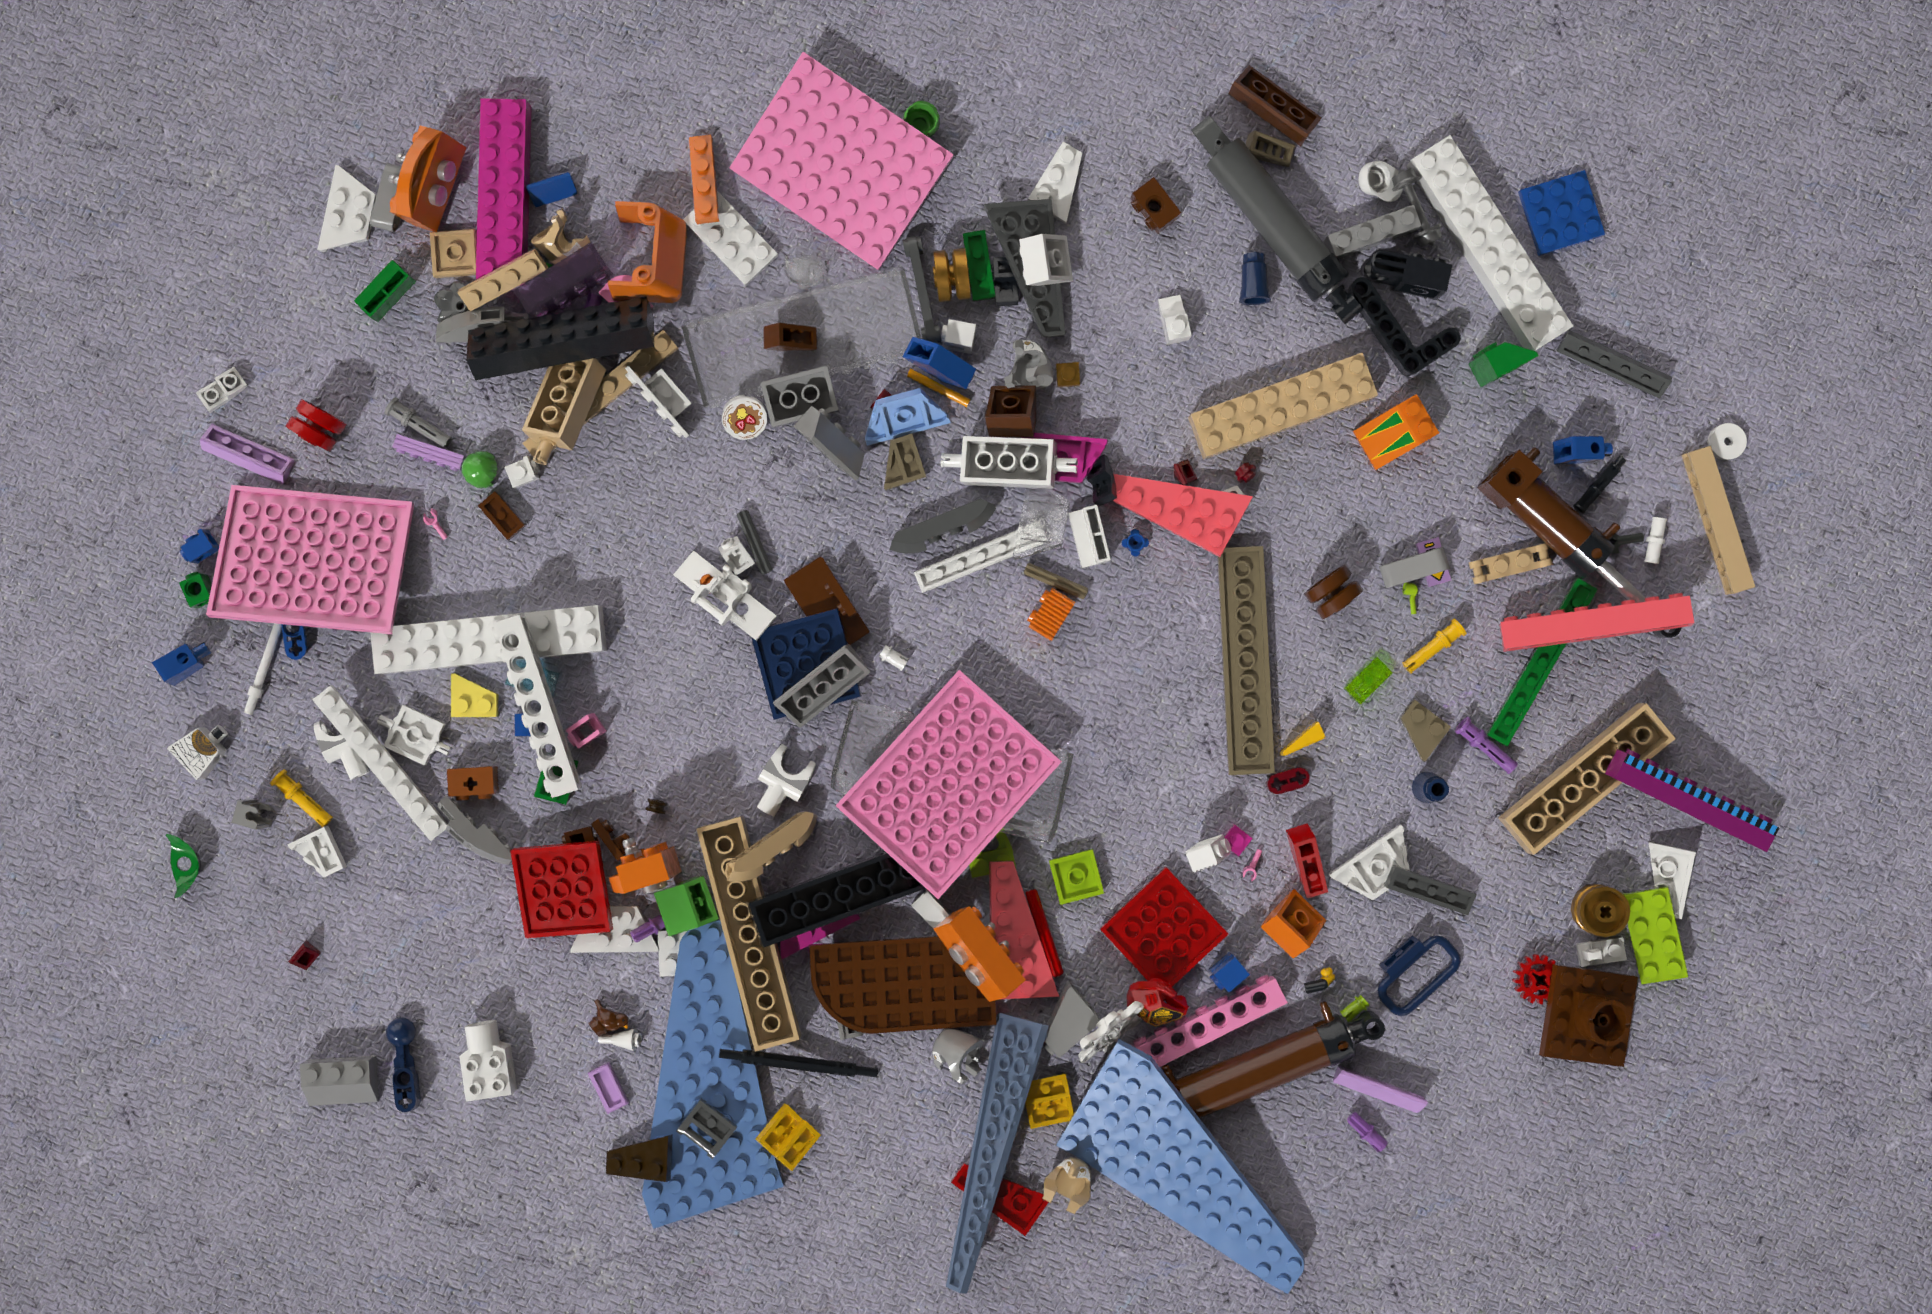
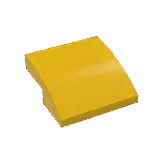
M1066 1074L1032 1080L1025 1102L1030 1129L1070 1121L1074 1112Z
M784 1103L755 1140L790 1171H793L821 1134L807 1121L802 1119L789 1105Z

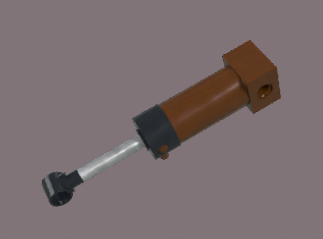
M1533 447L1527 455L1520 449L1508 454L1477 487L1499 509L1507 507L1561 557V560L1581 579L1586 578L1596 570L1627 600H1635L1636 603L1645 602L1646 597L1606 561L1615 548L1609 540L1619 531L1620 525L1613 522L1604 533H1601L1539 477L1543 471L1533 463L1540 454L1539 449ZM1681 628L1670 629L1669 632L1664 630L1653 631V633L1659 638H1672L1680 633Z

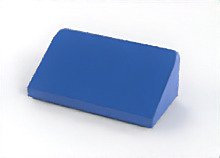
M568 172L526 186L535 207L577 195L574 180Z

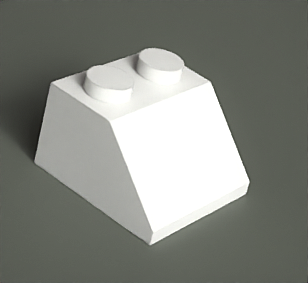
M1039 234L1019 239L1020 255L1024 268L1023 277L1026 285L1040 286L1073 281L1067 236Z

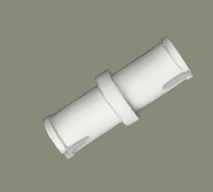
M1652 517L1650 535L1646 538L1648 546L1644 562L1659 564L1662 544H1665L1663 537L1667 519Z

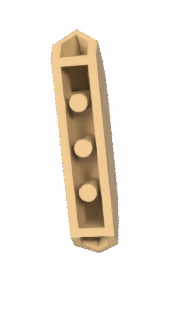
M806 811L796 813L726 863L725 874L727 881L742 882L754 879L763 874V866H768L776 860L774 856L778 853L784 854L792 849V843L799 848L811 835L817 821V815Z

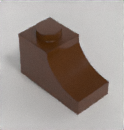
M775 323L764 326V349L776 351L817 350V328L787 323Z

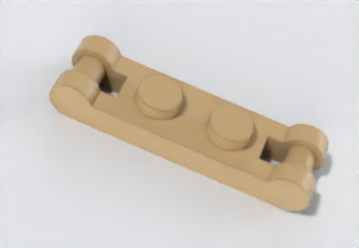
M1544 543L1468 562L1470 569H1473L1474 573L1473 583L1478 584L1553 565L1552 558H1549L1547 551L1549 546ZM1538 552L1540 561L1534 562L1532 553ZM1486 565L1488 574L1483 575L1481 566Z

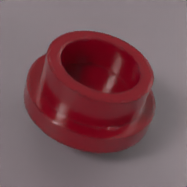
M1249 462L1241 465L1235 472L1237 481L1239 483L1243 481L1247 483L1256 475L1254 472L1256 466L1254 464L1251 465Z

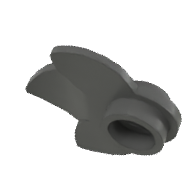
M454 281L450 291L441 290L434 295L435 304L438 308L442 309L437 318L439 323L454 315L470 311L457 293L460 288L465 286L464 284Z

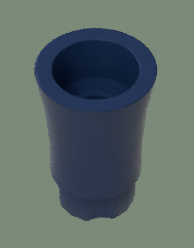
M1259 252L1244 254L1239 303L1244 305L1269 303L1271 298L1268 289L1265 254Z
M1423 772L1413 780L1412 792L1420 802L1433 803L1443 800L1448 795L1449 786L1437 774ZM1433 784L1435 786L1434 792L1431 791Z

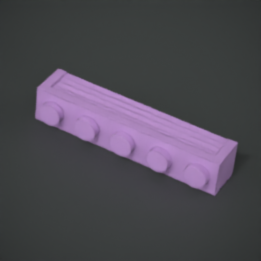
M396 434L392 446L398 453L404 454L407 452L410 453L409 456L417 459L418 456L422 457L423 461L429 463L435 461L437 462L436 465L441 467L447 465L450 466L451 470L457 472L459 469L462 470V463L466 459L464 455Z

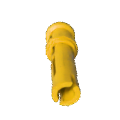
M1455 618L1452 619L1449 626L1442 631L1438 630L1433 640L1406 661H1403L1402 665L1412 674L1440 650L1450 648L1452 642L1460 636L1467 635V632Z
M285 769L280 771L271 780V786H276L285 794L284 797L286 799H292L322 828L333 819V816L302 790L301 783H296L287 775Z

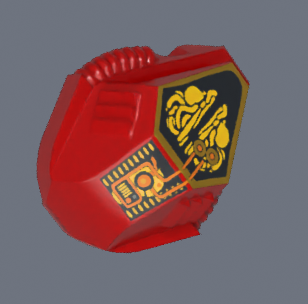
M1152 978L1150 981L1135 982L1129 986L1127 992V1007L1135 1001L1142 1003L1144 1008L1137 1016L1155 1027L1181 1019L1182 1016L1187 1014L1189 1008L1186 997L1177 995V992L1162 979Z

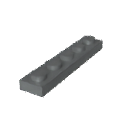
M1568 330L1557 348V352L1659 399L1672 382L1671 376L1571 330Z

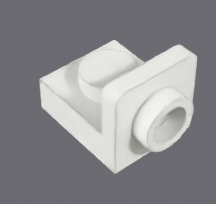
M525 456L523 460L505 466L514 489L540 479L538 472H540L539 465L529 456Z
M737 536L727 538L718 548L736 576L755 564Z

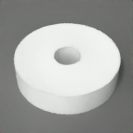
M1725 423L1715 427L1710 432L1707 444L1711 446L1713 455L1716 458L1731 460L1744 452L1747 438L1745 432L1738 425ZM1725 438L1730 440L1729 446L1724 443Z

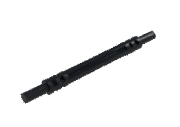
M746 1049L742 1051L719 1050V1058L740 1060L741 1063L850 1077L860 1075L877 1078L878 1068L856 1066V1063Z

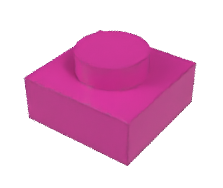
M1235 824L1224 836L1230 843L1231 851L1237 856H1240L1253 839Z

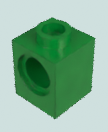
M199 572L186 575V580L179 582L189 607L200 608L207 605L212 587L209 576ZM199 583L201 585V592L197 595L194 589Z

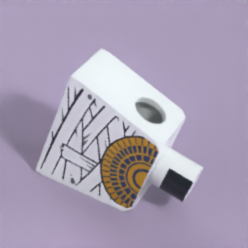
M217 725L211 732L205 727L197 728L170 745L167 749L196 780H203L208 777L227 750L220 741L228 733L220 725Z

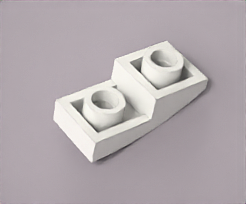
M235 367L215 377L213 383L196 392L209 413L223 406L247 387V384Z

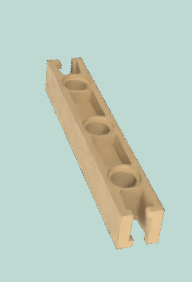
M1711 446L1681 455L1725 595L1754 588L1753 577Z

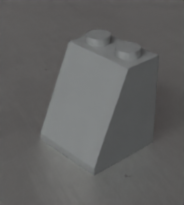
M1070 981L1065 983L1047 1022V1025H1049L1047 1039L1043 1045L1052 1056L1056 1054L1059 1058L1093 1030L1101 1020L1097 1012Z

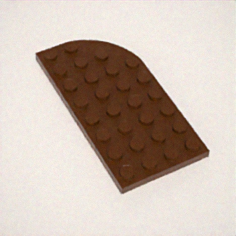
M938 936L809 944L810 974L814 992L823 1008L836 1021L852 1030L875 1034L997 1025L995 1001L989 1002L967 978L965 972L954 961Z

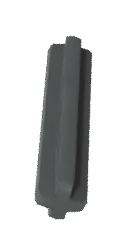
M743 510L737 513V518L760 573L764 575L771 572V564L749 511Z

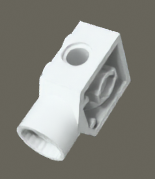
M497 1020L476 1022L464 1026L468 1050L461 1054L459 1058L466 1102L512 1095L517 1090L512 1050L510 1044L500 1041Z

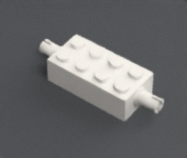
M963 436L961 454H941V458H943L941 460V467L961 468L960 482L964 485L1054 489L1055 474L1057 472L1077 473L1078 467L1070 466L1078 465V458L1057 457V443L1053 439Z

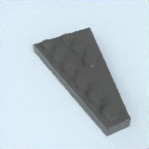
M1041 199L984 204V209L1041 338L1065 336L1060 283L1040 286L1026 285L1023 277V261L1020 255L1019 239L1039 234L1055 235L1052 200Z

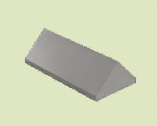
M850 644L844 645L776 699L773 704L801 728L867 676L870 670Z

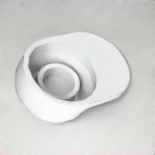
M1383 161L1366 163L1359 172V186L1365 194L1377 196L1386 202H1393L1400 197L1403 190L1402 188L1393 192L1394 185L1391 178L1397 175L1399 171Z

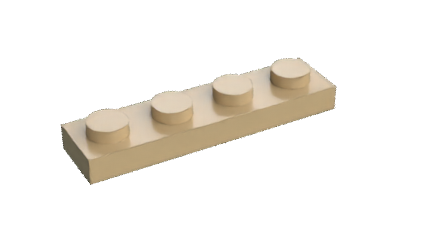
M535 248L460 288L457 293L471 312L547 271L548 266Z

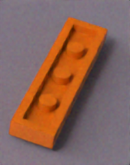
M711 134L689 137L695 221L697 224L719 222L713 138Z

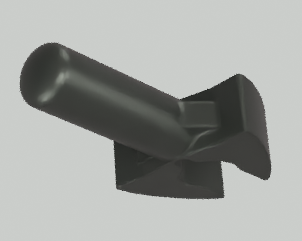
M1643 533L1623 536L1615 534L1611 538V540L1615 541V543H1612L1615 546L1612 554L1620 553V545L1643 542Z

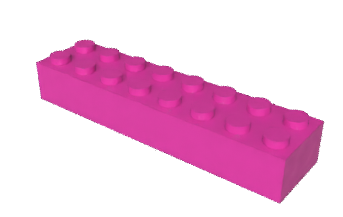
M480 99L476 280L528 252L529 193L526 186L530 184L532 107L526 99ZM527 282L519 286H527Z

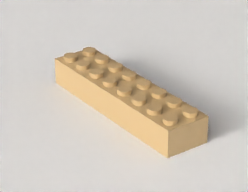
M1362 352L1192 413L1188 419L1202 458L1205 460L1372 400L1378 396Z
M1637 703L1499 816L1498 819L1526 853L1535 855L1622 783L1605 774L1617 749L1625 753L1627 749L1640 754L1639 759L1645 762L1647 758L1652 759L1676 738L1647 703Z

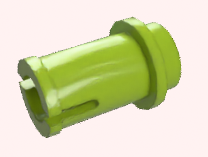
M1362 995L1359 997L1355 996V1000L1340 1011L1348 1022L1353 1020L1363 1010H1368L1367 1007L1370 1004Z

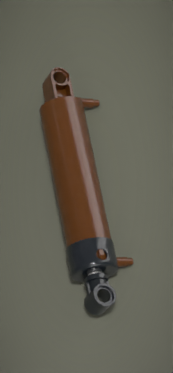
M1323 1001L1320 1003L1324 1019L1313 1023L1311 1026L1176 1080L1169 1065H1164L1162 1070L1196 1115L1202 1118L1326 1067H1332L1354 1058L1356 1051L1353 1042L1357 1044L1367 1039L1377 1040L1381 1038L1385 1032V1025L1376 1013L1364 1011L1357 1019L1347 1022L1346 1028L1340 1015H1332L1327 1002ZM1375 1022L1372 1028L1366 1029L1369 1023Z

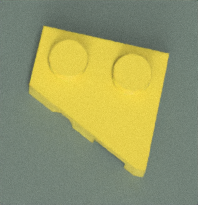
M451 673V717H498V694L456 673Z

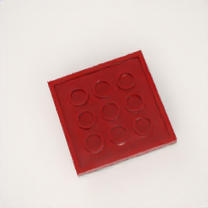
M599 841L519 847L510 850L525 938L603 933L613 930Z
M1164 867L1099 928L1147 981H1150L1152 978H1158L1166 981L1171 987L1228 935L1225 929L1167 867Z

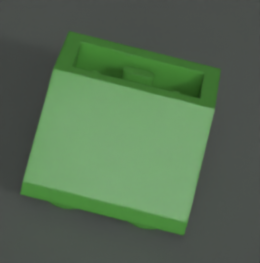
M704 876L690 878L654 893L668 936L695 929L719 919Z

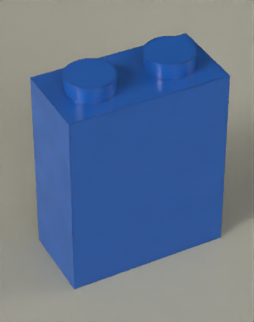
M912 337L903 355V358L939 381L967 389L976 371L975 367L940 344Z

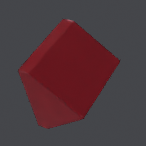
M306 940L288 962L307 970L321 952Z

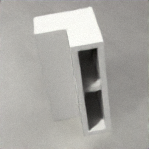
M1097 505L1069 512V521L1081 569L1109 562L1111 559Z

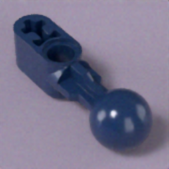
M404 1017L396 1018L388 1024L386 1037L396 1047V1057L393 1060L395 1106L401 1112H409L419 1107L421 1097L419 1077L415 1070L414 1057L410 1054L409 1044L415 1038L416 1027L411 1020ZM403 1072H407L410 1075V1082L408 1084H404L401 1081ZM411 1087L410 1091L402 1092V1089ZM404 1099H412V1103L404 1104Z

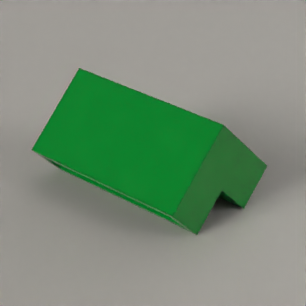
M391 260L358 295L354 302L370 318L379 322L416 281L395 261Z

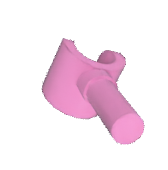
M431 508L430 512L434 518H428L424 513V522L427 525H432L444 540L448 536L437 521V511Z
M1257 849L1250 865L1243 868V877H1245L1247 871H1253L1254 873L1250 880H1255L1257 876L1255 868L1262 850Z

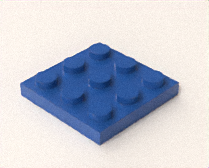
M1585 170L1531 186L1518 192L1538 256L1605 235Z

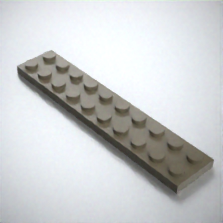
M1263 546L1225 548L1221 557L1217 556L1228 775L1275 773Z

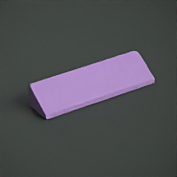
M214 424L210 425L200 439L202 450L280 484L285 483L294 464V459Z
M1342 1066L1337 1067L1333 1078L1334 1083L1415 1113L1420 1112L1428 1103L1423 1096Z

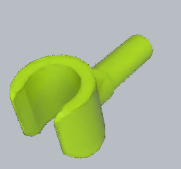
M1406 582L1403 584L1402 593L1410 595L1411 614H1417L1415 596L1417 595L1418 588L1415 584Z

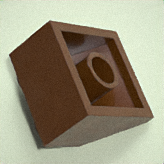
M1036 385L1015 386L1012 388L991 386L985 415L989 437H1034L1036 427Z

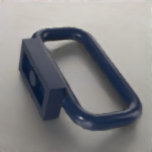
M1412 935L1379 965L1387 976L1378 986V997L1394 1015L1405 1016L1410 1014L1459 969L1461 963L1459 952L1443 936H1431L1422 943ZM1437 944L1441 945L1451 956V964L1404 1007H1398L1387 995V988L1430 948Z

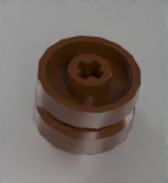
M1345 564L1325 576L1304 593L1310 603H1316L1325 598L1316 608L1322 620L1345 608L1364 591L1358 581H1351L1345 586L1342 585L1352 574Z

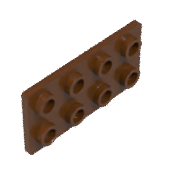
M823 557L815 559L784 579L785 584L806 617L839 609L848 644H853L870 632Z

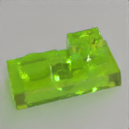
M1375 657L1343 689L1361 705L1393 672L1378 657Z

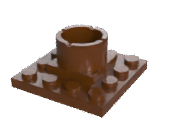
M1553 964L1539 1055L1549 1058L1624 1067L1638 977Z

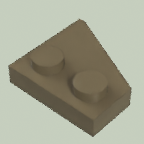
M1412 700L1400 716V720L1407 729L1408 736L1411 742L1414 743L1423 762L1428 759L1451 728L1450 725L1416 700Z

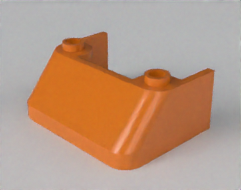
M615 201V207L621 223H643L644 225L655 226L652 265H641L635 268L632 273V281L608 280L613 301H624L647 296L648 301L651 303L677 302L681 298L683 290L687 239L685 221L654 203Z

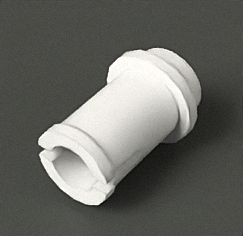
M885 645L879 655L882 658L881 661L885 660L902 671L909 658L893 650V646Z

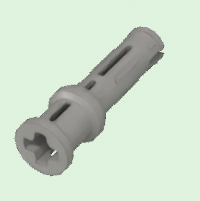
M393 398L387 405L384 414L387 416L391 415L399 420L402 426H410L443 449L450 444L451 436H448L419 417L415 409H409L401 404L398 398Z

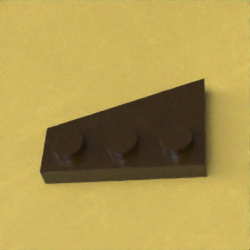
M673 1134L607 1151L606 1174L661 1182L670 1181Z

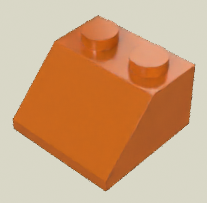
M1293 889L1269 913L1261 928L1294 959L1311 946L1327 920Z

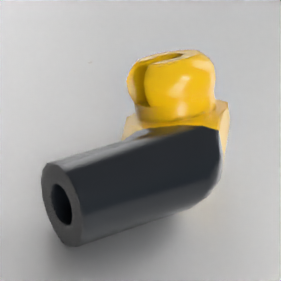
M1323 968L1320 972L1322 977L1319 980L1304 983L1306 993L1326 990L1335 980L1332 968Z

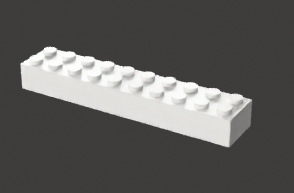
M1451 135L1414 157L1406 167L1408 169L1413 168L1416 175L1421 177L1417 184L1522 347L1536 351L1572 328L1573 324Z
M593 605L524 613L539 658L607 651L603 606ZM521 613L393 626L392 634L370 632L374 674L503 662L499 652L502 649L499 640L496 641L493 636V623ZM513 634L509 636L510 644L518 646V637ZM518 656L516 658V661L525 659L523 657Z

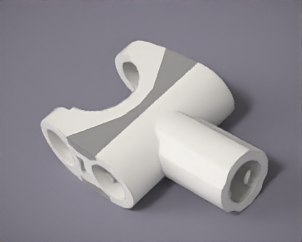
M321 720L314 723V732L318 746L328 763L341 759L350 780L370 772L366 763L341 734L338 736L333 734Z
M781 744L771 756L758 780L768 785V788L758 803L757 808L775 817L786 796L796 802L799 801L809 784L816 766L815 762L810 761L807 767L800 773H789L783 766L784 753L787 749V746Z

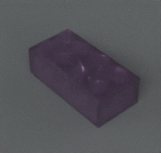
M590 242L515 289L514 293L532 318L540 317L542 315H550L559 308L563 310L572 304V300L577 297H585L591 292V288L596 285L606 284L614 274L601 253Z

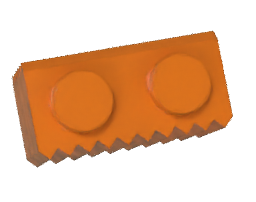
M1054 588L1050 592L1045 590L1039 600L1042 603L1038 611L1033 609L1027 619L1030 622L1028 628L1049 641L1053 640L1076 603Z

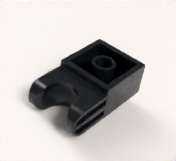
M1381 250L1375 253L1372 259L1365 264L1364 275L1370 281L1393 286V291L1437 300L1447 292L1452 264H1447L1446 260L1440 258H1433V260L1424 259L1423 255L1417 253L1404 255Z

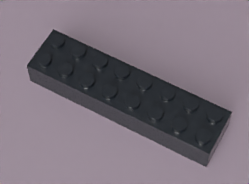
M645 296L521 319L519 321L499 323L487 327H478L468 330L466 361L476 381L654 347V316L648 298Z
M884 852L746 903L762 947H767L926 888L888 853Z

